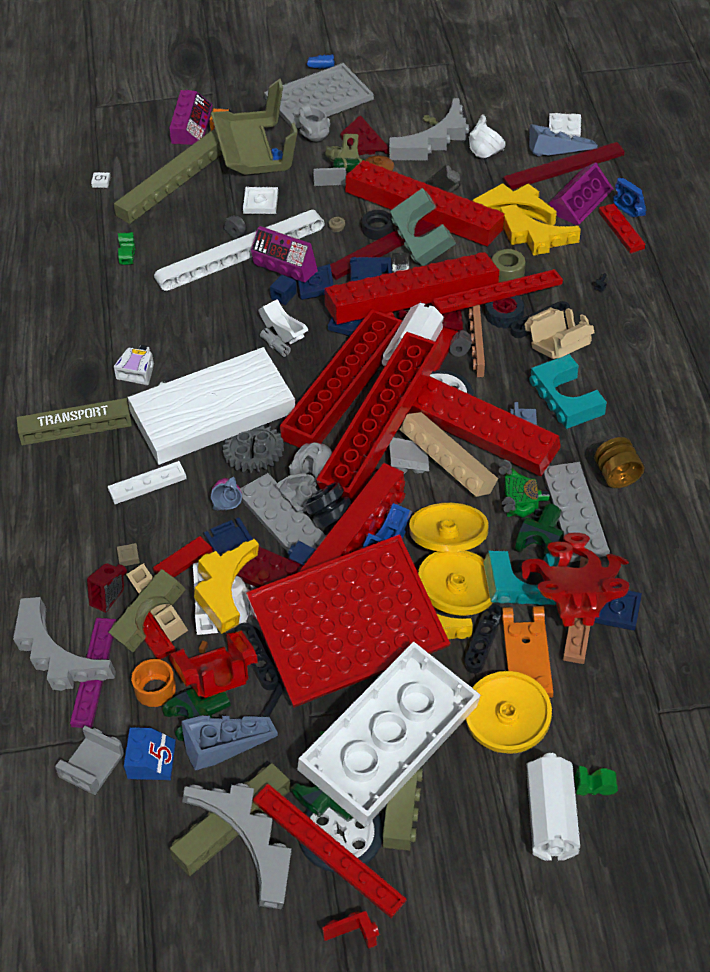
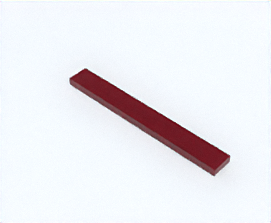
M618 142L503 176V182L511 190L517 189L526 184H533L579 170L594 163L598 164L624 156L625 151Z
M420 219L415 226L414 236L420 237L437 227L433 223ZM398 230L330 264L333 278L337 280L350 273V259L352 257H381L404 245V242H406L405 238L403 239L399 235Z

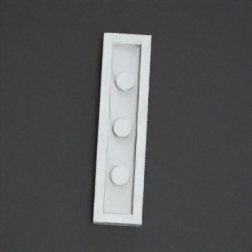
M178 461L108 486V491L114 504L185 480L186 474Z

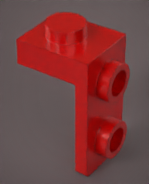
M366 911L361 913L354 912L343 920H333L322 927L324 941L360 928L368 949L377 946L376 936H379V931L376 923H371Z

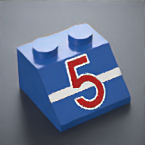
M130 728L124 762L127 779L171 780L176 740L152 728Z

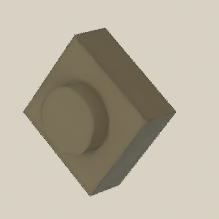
M136 543L117 547L119 564L128 566L140 563Z

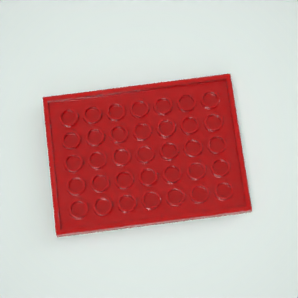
M400 534L246 592L293 708L383 673L413 642L429 654L450 646L449 639Z

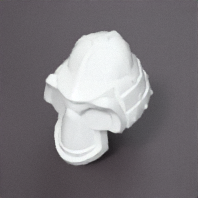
M484 114L480 115L477 125L469 134L470 149L475 156L480 158H488L504 150L505 141L502 137L486 126Z

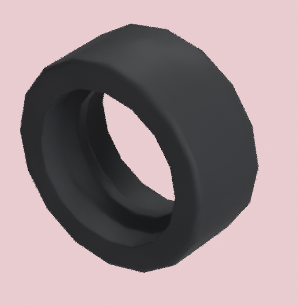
M384 210L369 211L362 218V232L366 237L378 240L393 232V222L391 220L393 217ZM374 222H382L386 224L382 227L370 226V224Z

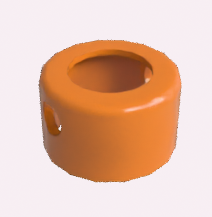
M149 659L136 666L132 673L133 689L137 700L141 704L148 707H159L173 698L176 692V682L173 670L167 662L160 659ZM152 680H161L167 684L164 688L155 692L144 691L145 685Z

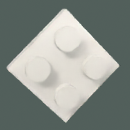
M550 113V131L557 134L559 131H562L571 138L573 135L580 137L581 114Z
M246 187L243 214H276L278 187Z

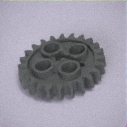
M262 425L260 428L256 427L241 432L225 440V445H223L224 458L230 464V467L235 466L236 470L242 468V472H245L249 469L250 473H252L253 469H256L260 472L261 467L267 469L268 464L274 466L273 461L278 462L279 457L283 456V438H281L280 433L277 434L276 429L272 430L271 426L265 429V426Z

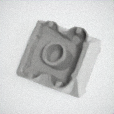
M392 439L389 444L390 464L392 467L403 471L404 474L408 470H413L415 473L429 472L428 454L411 440Z
M305 473L290 475L275 484L276 488L299 513L307 512L303 503L318 492L315 488L317 485L315 478Z

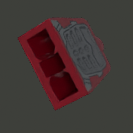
M105 563L87 578L89 606L105 613L110 609L124 590L123 576L127 573V569L123 565L118 564L115 567Z

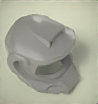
M308 104L299 108V121L303 126L300 128V133L314 142L324 140L329 134L330 120L326 113L319 107ZM309 115H315L319 117L318 121L313 122L307 120L305 117Z
M315 442L304 444L295 454L292 464L289 465L290 475L312 473L315 479H317L332 455L331 449L325 444Z

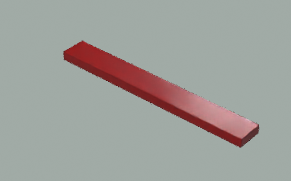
M554 269L432 299V305L441 314L561 285L563 279Z
M267 784L253 798L255 805L273 818L274 821L391 919L404 905L407 899L272 786Z

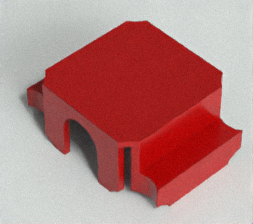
M242 631L226 633L228 652H226L225 647L192 658L187 657L183 648L177 652L170 653V662L185 686L187 687L191 684L198 696L207 698L245 685L248 680L247 666L252 663H258L253 646Z

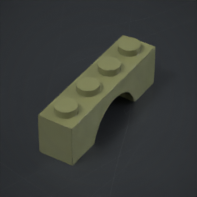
M161 569L153 577L149 585L140 592L132 605L126 609L122 617L114 623L108 633L131 652H134L146 638L143 625L147 614L159 605H173L186 589L179 581Z

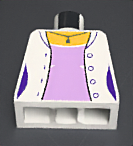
M140 345L139 349L128 348L114 365L116 379L148 385L154 366L150 348L146 345Z

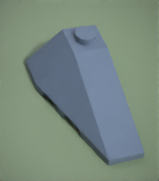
M530 124L529 148L537 156L590 150L598 146L590 139L573 135L571 138L565 132L559 131L557 134L550 131V128Z
M199 716L182 721L186 753L194 770L216 765L278 735L270 717L244 716L242 719H230V716H222V719H211L210 716Z

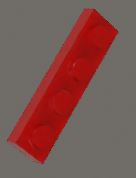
M614 203L599 207V214L629 253L645 249V242Z

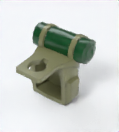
M344 134L342 146L326 147L325 155L333 162V168H346V172H350L361 161H366L360 158L358 154V134ZM349 138H353L354 143L351 146V148H349V146L347 145V140Z

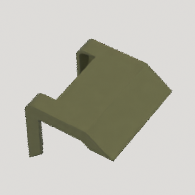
M278 79L269 86L265 111L235 114L229 111L211 112L227 167L244 175L285 171L291 167L297 137L295 122L291 125L290 135L285 138L281 160H273L264 131L265 127L275 126L278 122L283 92L281 79Z

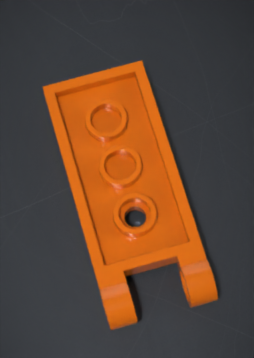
M533 606V622L514 623L513 607H503L502 623L507 670L519 672L533 678L545 689L549 698L553 697L544 607ZM528 639L530 642L523 643L522 640Z

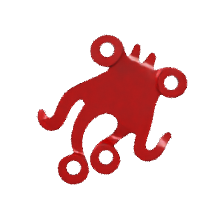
M568 533L564 536V542L548 544L549 553L552 556L560 557L558 566H549L541 559H528L522 563L524 580H527L530 572H537L542 575L544 582L538 584V589L544 597L556 602L557 610L564 626H573L575 618H582V624L585 626H593L595 617H599V613L605 604L625 596L629 590V583L626 580L615 578L621 568V564L626 565L629 562L621 556L607 554L609 566L602 567L599 557L591 550L585 548L590 537L583 533ZM573 553L589 560L587 565L582 568L568 567Z

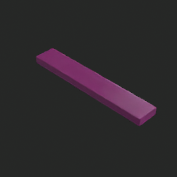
M96 618L86 658L109 660L114 637L108 632L114 623L117 622L116 619ZM87 680L80 682L70 721L71 727L84 728V726L92 729L103 681Z

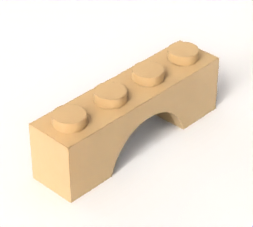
M144 563L126 574L139 594L153 579ZM162 604L151 610V613L171 642L188 631L172 605Z

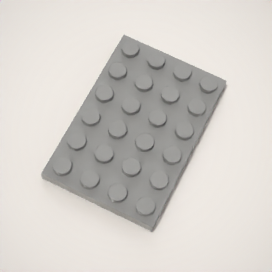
M342 63L283 85L279 114L290 126L295 122L296 128L302 127L299 121V108L308 104L319 107L328 117L373 100L374 94ZM268 91L264 92V97L266 99L268 96ZM309 115L305 117L307 120L313 122L318 121L319 117L315 115Z

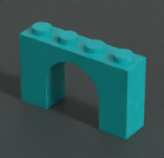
M570 354L531 368V376L529 377L531 385L535 386L540 397L544 398L549 409L555 413L559 423H562L566 429L605 415L607 403L598 390L579 397H567L556 391L555 388L557 386L577 379L579 366Z
M488 551L483 564L491 602L557 605L554 600L548 599L540 593L538 585L524 583L514 575L508 551ZM546 553L543 560L549 566H558L560 557Z

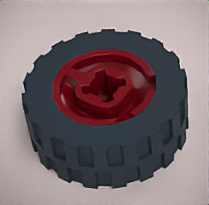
M520 296L486 303L485 317L491 325L498 328H511L513 322L524 316V304Z

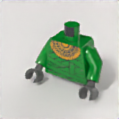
M503 460L499 464L501 466L499 473L501 475L506 474L504 486L505 499L502 501V505H505L503 509L507 512V517L519 516L525 518L535 513V509H538L539 501H549V489L538 490L536 479L519 474L512 469V465L508 460Z

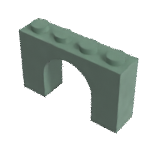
M423 188L390 212L393 216L391 218L392 222L396 227H399V235L406 240L404 242L405 246L412 252V259L415 263L419 262L422 266H425L454 246L456 242L450 231L443 224L426 236H414L417 222L436 208L432 198Z

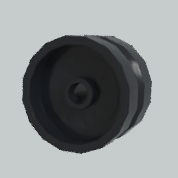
M334 482L322 488L303 503L307 513H315L312 520L317 528H323L341 518L352 504L348 496H342L344 489L339 482Z

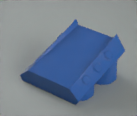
M617 178L615 189L618 194L613 199L615 205L631 217L646 215L642 190L624 178Z

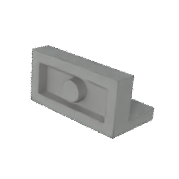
M346 168L314 169V186L346 185Z

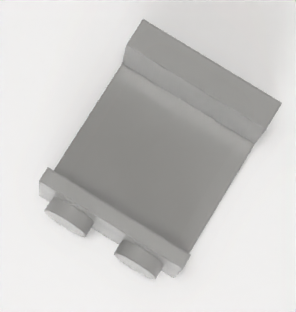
M84 726L85 739L67 763L60 760L55 768L59 778L96 795L124 755L121 742L117 738L105 736L96 728L91 729Z

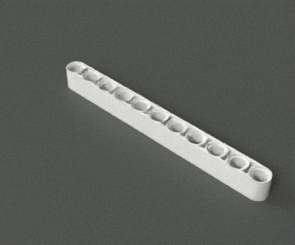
M309 210L266 228L299 239L321 230L324 226V220L315 210ZM256 232L161 268L155 273L154 278L164 291H168L252 258L251 248Z

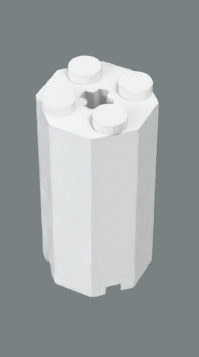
M419 303L410 308L383 354L382 364L386 366L406 331L436 341L443 329V316L434 306L424 307L425 304Z
M547 753L543 757L527 763L533 855L543 860H552L551 856H558V860H566L578 855L580 848L573 767L570 761L557 757L554 753Z

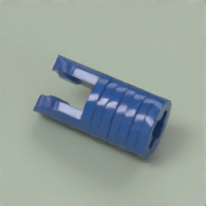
M334 55L308 58L307 65L308 67L319 69L334 67Z

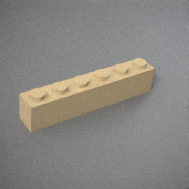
M422 412L406 415L400 428L406 436L476 497L491 493L498 480L494 474Z

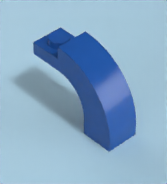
M393 503L382 528L376 535L369 533L362 548L399 534L403 538L406 532L404 529L412 511Z

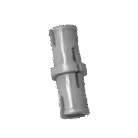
M265 328V331H261L260 337L269 343V347L277 350L283 357L290 353L291 348L282 342L281 337L274 335L268 328Z

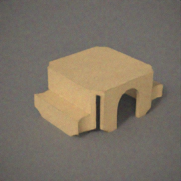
M553 308L529 317L524 324L525 330L532 333V348L552 359L561 358L590 344L592 341L591 334L595 333L594 327L589 325L588 319L583 314L580 315L581 321L579 324L575 325L573 311L569 308L565 310L568 329H566L563 311Z

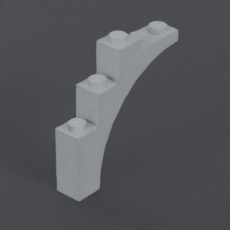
M453 98L449 113L434 127L414 135L390 137V159L428 160V154H431V150H447V144H450V140H466V134H469V124H466V118H462V105H459V98Z
M40 597L22 598L20 600L14 641L20 651L31 650L30 660L36 670H48L47 680L53 690L73 689L74 681H103L115 678L116 671L110 660H93L79 657L65 651L51 639L46 626V607Z
M239 783L236 786L231 785L230 793H225L222 789L204 790L203 787L198 785L185 787L182 802L199 806L216 814L227 822L243 839L257 869L259 906L282 909L285 899L291 848H286V845L275 843L273 846L269 845L273 818H267L268 816L262 813L250 815L254 788H249L248 785Z

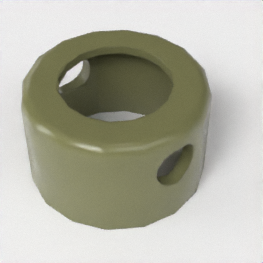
M503 249L493 255L491 260L499 269V283L525 276L526 262L522 253L517 250Z

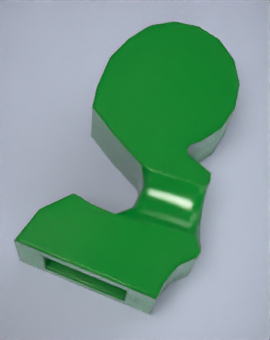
M118 233L120 265L134 264L136 250L134 234Z
M578 766L574 775L575 794L582 796L587 794L596 795L597 793L612 795L618 791L615 771L600 768L592 775H588L586 767Z

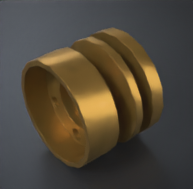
M625 437L610 439L598 447L595 452L594 459L602 471L607 484L612 488L627 487L635 483L644 473L645 467L638 454H636L631 441Z

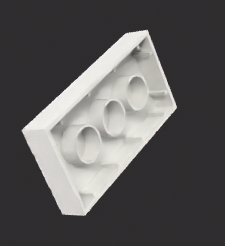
M264 347L128 397L130 412L158 465L233 437L241 432L285 417L295 407V398Z
M413 642L299 758L297 770L366 827L477 707L481 695Z

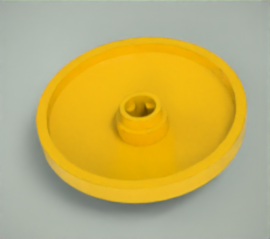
M439 503L418 510L410 519L409 532L411 538L424 548L438 552H460L472 549L486 539L488 535V520L481 511L471 506L458 503Z
M466 550L460 552L437 551L429 555L422 562L418 574L432 605L443 612L453 615H473L491 606L493 602L490 601L483 564L485 559Z
M501 671L482 678L473 686V689L481 696L477 707L465 720L470 733L481 745L492 751L510 754L526 751L537 745L544 738L551 724L552 707L547 692L536 680L519 672Z

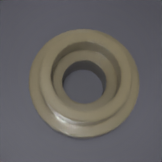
M334 217L330 219L329 227L334 232H340L345 227V220L340 217Z

